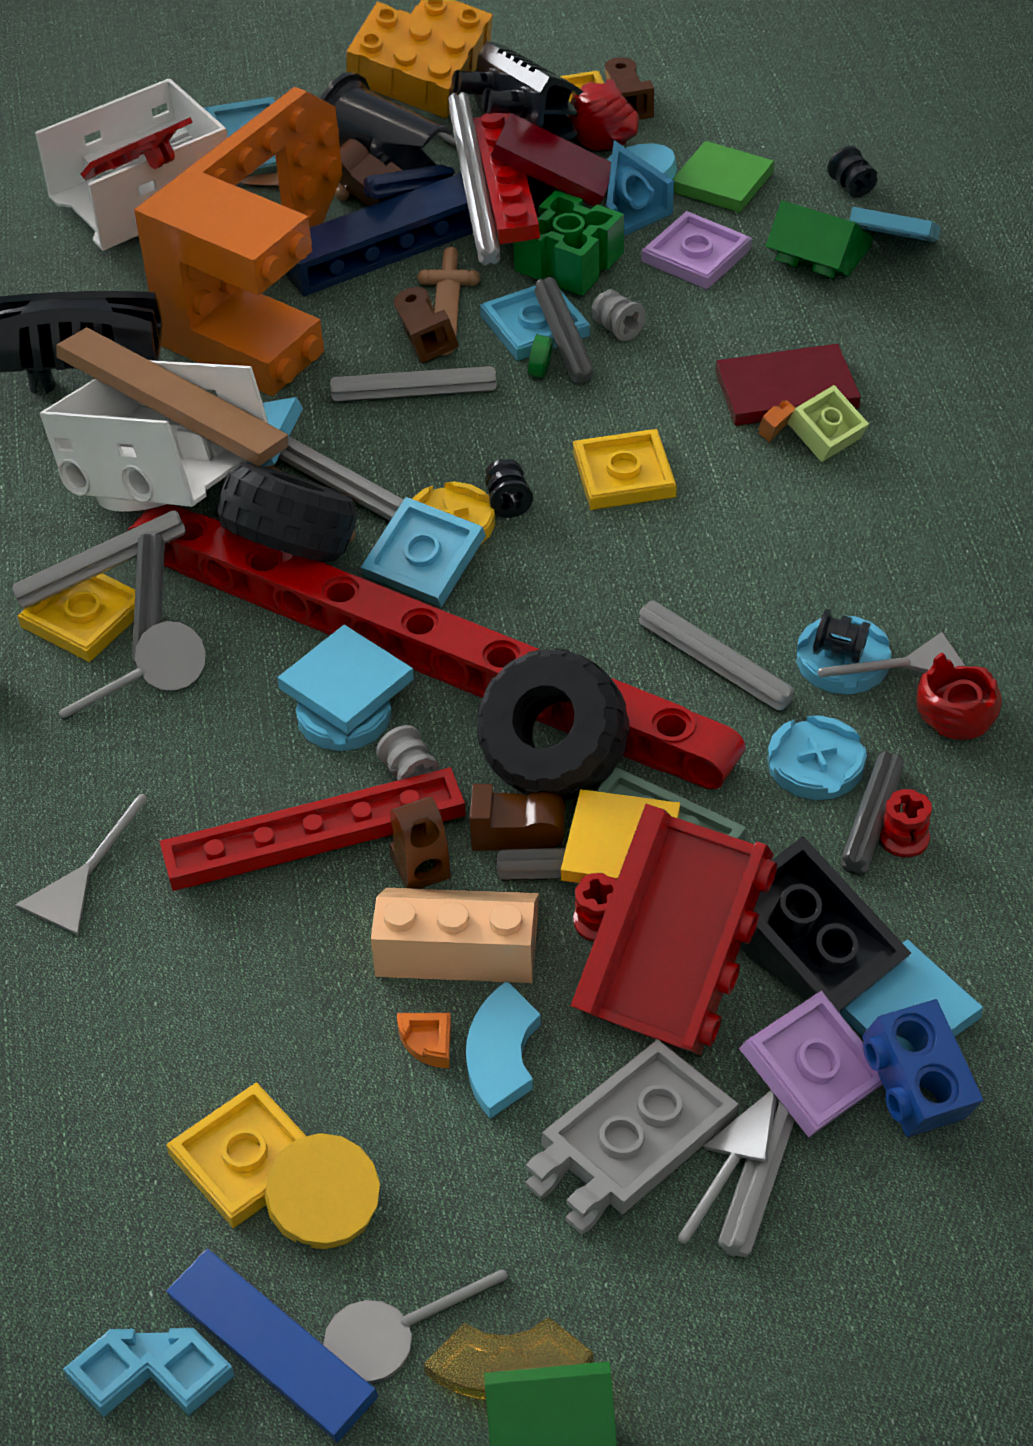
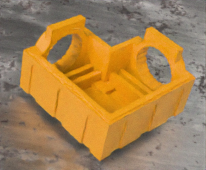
M421 0L419 5L415 6L412 13L400 9L396 10L387 4L377 1L347 49L346 73L355 72L366 78L371 91L447 119L450 114L448 98L453 93L451 85L452 75L455 70H476L480 51L486 41H491L493 14L456 0Z

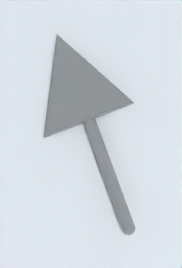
M772 1090L703 1145L705 1150L727 1154L729 1157L680 1232L678 1241L681 1244L689 1242L741 1158L767 1163L776 1104V1095Z

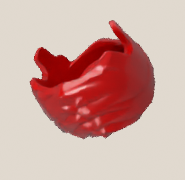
M606 79V83L599 84L593 82L586 83L580 88L583 91L581 95L573 94L570 103L577 110V115H569L576 127L578 135L575 137L581 145L596 151L613 150L614 140L623 146L629 139L637 135L639 115L636 110H633L631 104L627 103L614 80Z
M943 652L934 658L933 665L922 675L917 688V711L922 716L924 722L937 731L939 735L956 740H968L982 736L994 724L1002 707V697L997 680L993 678L986 667H954L952 661L946 659Z

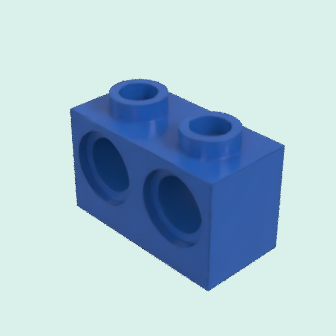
M937 999L880 1015L863 1034L865 1059L870 1068L878 1072L886 1090L885 1099L888 1111L896 1122H900L906 1138L964 1120L983 1101V1097ZM897 1037H902L910 1042L914 1052L903 1048L898 1042ZM920 1087L930 1090L936 1097L937 1103L927 1100L922 1095Z

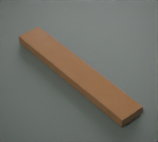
M87 327L56 345L57 358L258 467L288 447L287 433Z

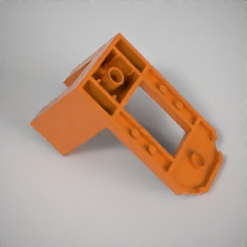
M293 87L134 209L149 292H155L162 314L161 346L198 363L252 366L259 391L272 397L285 385L292 382L301 371L317 360L324 352L321 320L262 293L312 252L310 228L324 222L342 177L339 128L335 106L305 90ZM274 155L276 158L281 205L236 186Z

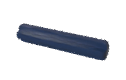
M437 165L370 175L363 181L365 186L363 193L366 197H372L373 199L402 195L451 177L455 171L451 166Z

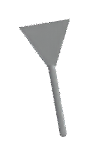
M941 632L906 657L823 667L818 669L817 674L820 677H829L899 667L926 673L933 665L934 658L942 652L945 654L946 659L952 661L954 667L965 666V664L943 632Z
M139 794L85 865L15 904L16 908L79 936L89 875L147 800L146 795Z

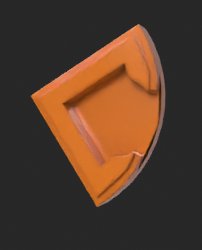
M782 400L779 407L773 406L763 416L758 433L770 443L787 425L795 407L787 400Z
M397 1013L399 1036L407 1051L425 1064L439 1068H450L451 1013Z

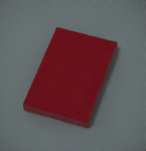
M510 113L490 155L492 158L549 186L583 199L584 203L593 207L596 204H601L609 185L610 161Z
M838 343L716 360L715 372L735 426L761 422L763 416L773 406L779 407L782 400L789 401L796 408L833 385L838 388L855 409L860 407L861 396Z

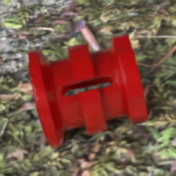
M902 789L896 791L886 802V813L879 837L880 843L892 855L914 857L923 853L929 845V818L932 814V805L927 796L915 790ZM910 833H913V840H912V841H911V835H910Z
M591 873L583 877L575 888L574 928L581 937L592 942L595 941L617 881L615 878L609 877L604 873Z

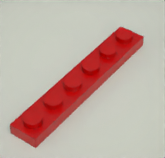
M486 113L482 117L473 118L499 243L505 244L539 239V223L526 174L490 156L510 114Z
M449 767L159 842L172 891L393 835L390 810L430 796L435 801L443 822L466 816L465 802L453 771Z

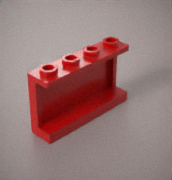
M645 803L570 1006L583 1013L701 1056L704 1045L711 1047L718 1035L722 1016L716 1014L723 993L730 995L737 983L740 964L735 963L741 943L749 944L755 933L759 914L753 910L760 891L767 893L773 883L777 862L772 861L774 855L768 845L760 842L752 844L672 817L666 810Z

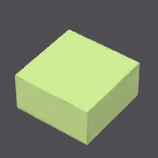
M835 385L796 407L787 423L821 462L861 439L869 425Z

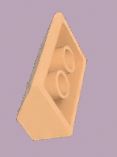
M385 888L376 897L371 933L375 977L533 983L539 893Z

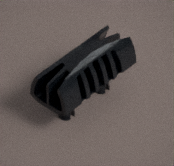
M486 41L478 55L476 72L455 70L452 75L451 85L453 93H457V95L461 92L474 94L478 108L487 114L512 113L565 140L578 135L574 123L568 116L577 115V110L569 102L571 94L581 95L583 91L569 81L504 45Z
M75 291L0 296V372H21L26 370L29 390L32 393L36 394L39 379L46 394L51 392L56 386L52 369H75V367L57 358L56 345L86 327L147 360L159 361L162 341V314L155 292Z

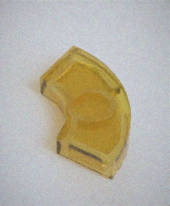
M549 1317L530 1330L511 1335L484 1333L464 1322L424 1363V1372L435 1382L465 1396L486 1400L484 1373L593 1363L594 1357L590 1349Z

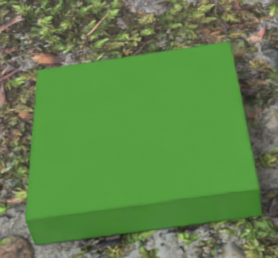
M705 141L672 179L674 181L673 193L735 212H741L774 172V160Z

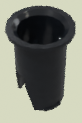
M355 72L342 73L331 81L320 96V99L336 107L340 146L347 140L354 139L364 145L371 155L385 165L392 162L403 171L437 166L422 148L438 133L443 132L451 135L453 132L447 129L445 125H439L370 91L366 78Z

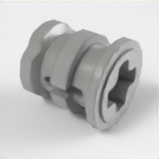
M612 289L600 293L594 300L591 308L592 319L611 331L618 340L624 342L636 337L646 321V310L640 303L632 302Z
M403 725L392 729L381 738L377 745L376 754L379 760L384 764H388V769L397 777V781L439 770L437 760L434 756L429 755V749L421 741L422 737L419 730L412 725Z

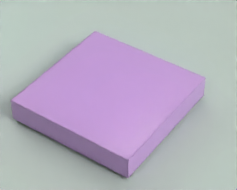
M686 211L641 250V262L702 288L709 289L752 249V238Z
M822 991L746 1040L739 1048L808 1138L883 1086L878 1072L871 1069L865 1059L863 1042Z

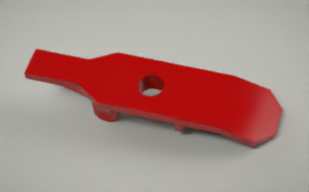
M191 117L91 161L80 175L87 181L102 172L114 170L139 158L142 154H144L149 166L153 169L172 162L175 159V153L169 141L177 130L193 123Z

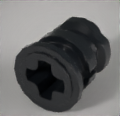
M846 146L839 149L830 158L827 165L828 175L832 179L837 180L843 188L846 187L847 193L853 198H860L871 192L878 181L877 171L869 165L868 161L862 157L860 150L855 146Z
M499 459L491 463L486 469L485 483L490 496V508L494 509L496 515L504 518L520 516L531 507L533 502V493L527 485L523 469L513 459Z
M826 608L816 632L813 654L818 655L822 650L831 652V657L841 659L842 655L851 657L852 663H860L871 623L863 622L861 625L852 623V618L842 616L841 620L832 617L831 609ZM832 634H835V635H838V636H841V637L850 638L852 641H848V640H846V639H842V638H839V637H834V636H832Z

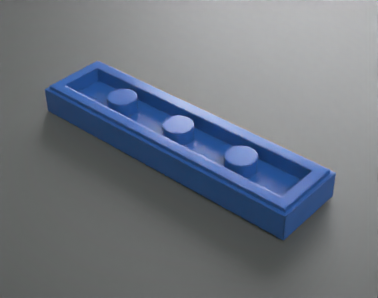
M208 1248L166 1290L168 1296L175 1304L337 1443L379 1397L372 1385Z

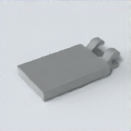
M657 1039L542 1132L541 1146L546 1150L536 1154L526 1164V1169L533 1176L525 1181V1186L537 1197L543 1199L557 1187L568 1170H571L585 1182V1186L577 1189L567 1199L566 1204L573 1211L565 1217V1221L582 1235L597 1223L609 1205H612L622 1215L704 1144L737 1117L739 1104Z

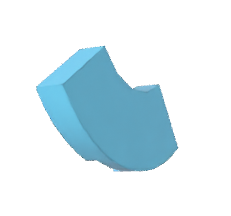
M508 981L499 986L479 1008L469 1029L466 1045L467 1071L470 1086L475 1099L490 1119L533 1090V1078L522 1062V1052L527 1039L541 1026V1014Z

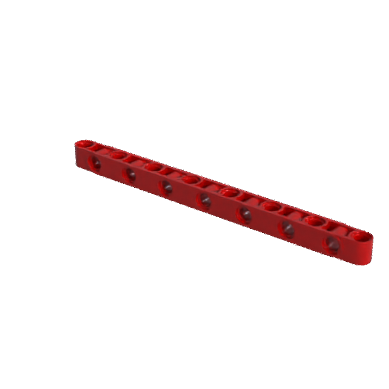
M166 504L147 509L127 530L129 531L170 511H176L185 526L186 533L165 544L164 566L328 635L333 634L341 626L346 625L412 667L413 670L481 698L484 697L485 689L492 678H495L505 665L513 659L516 660L526 655L528 652L539 650L536 647L323 562L291 555L255 543L223 528L220 521L176 505ZM611 678L622 693L627 705L629 733L626 749L623 754L624 757L658 771L672 774L703 788L718 789L724 784L746 750L745 741L738 732L727 725L694 713L681 705ZM558 702L550 705L538 715L536 720L569 734L574 723L575 711L572 702Z

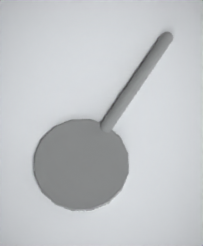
M165 621L151 626L142 634L136 645L135 662L137 669L59 711V717L67 718L140 677H143L148 684L160 690L177 691L190 686L199 678L205 666L206 651L202 639L193 628L181 622Z
M503 1269L498 1270L405 1316L397 1308L383 1301L363 1300L349 1304L336 1313L327 1326L323 1345L369 1384L387 1380L403 1367L410 1356L412 1345L410 1326L505 1281L508 1274Z

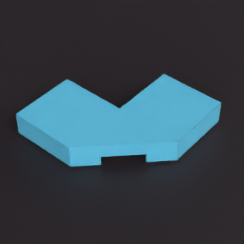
M170 1328L169 1333H135L134 1329H110L63 1368L66 1378L103 1417L150 1377L189 1416L235 1376L232 1365L194 1328Z

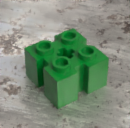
M555 190L539 206V218L537 217L540 238L513 242L514 271L537 280L548 277L555 278L560 288L583 296L599 279V271L608 270L624 254V214L598 204L592 209L583 207V199Z

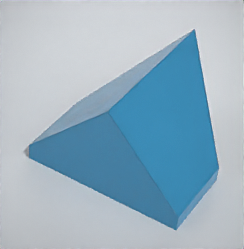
M614 140L606 208L624 214V236L673 214L674 181Z

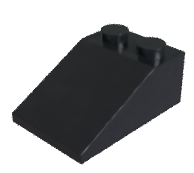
M804 836L772 859V861L777 862V870L767 893L760 891L753 910L759 914L755 933L749 944L742 942L740 946L751 960L806 999L822 991L839 1013L911 954L907 947Z

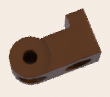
M619 57L605 63L606 79L614 80L627 103H630L633 110L637 111L639 120L653 118L654 86L651 80L640 82L637 76L636 63L629 58Z
M349 139L340 146L343 174L339 183L343 185V188L366 206L396 197L390 196L378 199L366 197L363 193L365 188L363 181L370 175L403 171L392 162L385 165L371 155L364 145L354 139Z
M411 287L401 291L395 297L394 306L402 322L403 330L421 363L459 347L447 313L444 309L435 313L427 290L422 287Z
M473 784L470 808L472 851L547 849L557 847L564 838L566 806L564 800L553 792H532L528 795L493 793V784Z
M430 796L391 809L390 821L394 842L389 843L390 857L405 887L420 889L451 878L448 840L445 837V829L439 809L433 798ZM434 859L436 865L432 869L422 873L415 872L419 864L426 860Z

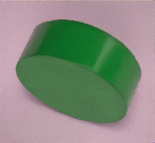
M536 334L528 363L527 374L529 376L538 378L546 376L553 347L551 337Z

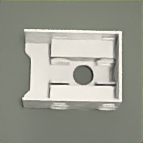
M170 78L35 132L49 198L59 207H71L95 231L93 242L102 251L139 236L134 209L228 138L227 129ZM167 103L168 111L155 116L152 115L151 109ZM191 117L193 123L177 130L169 141L175 153V159L172 162L153 169L149 166L144 154H142L139 158L114 170L102 172L87 181L80 175L91 161ZM100 130L101 138L85 144L84 136Z
M149 360L204 390H215L217 397L268 423L252 366ZM93 379L39 413L58 466L59 477L64 486L78 496H96L100 506L112 511H139L166 504L193 507L207 497V489L226 477L228 472L232 471L240 463L248 462L97 379Z

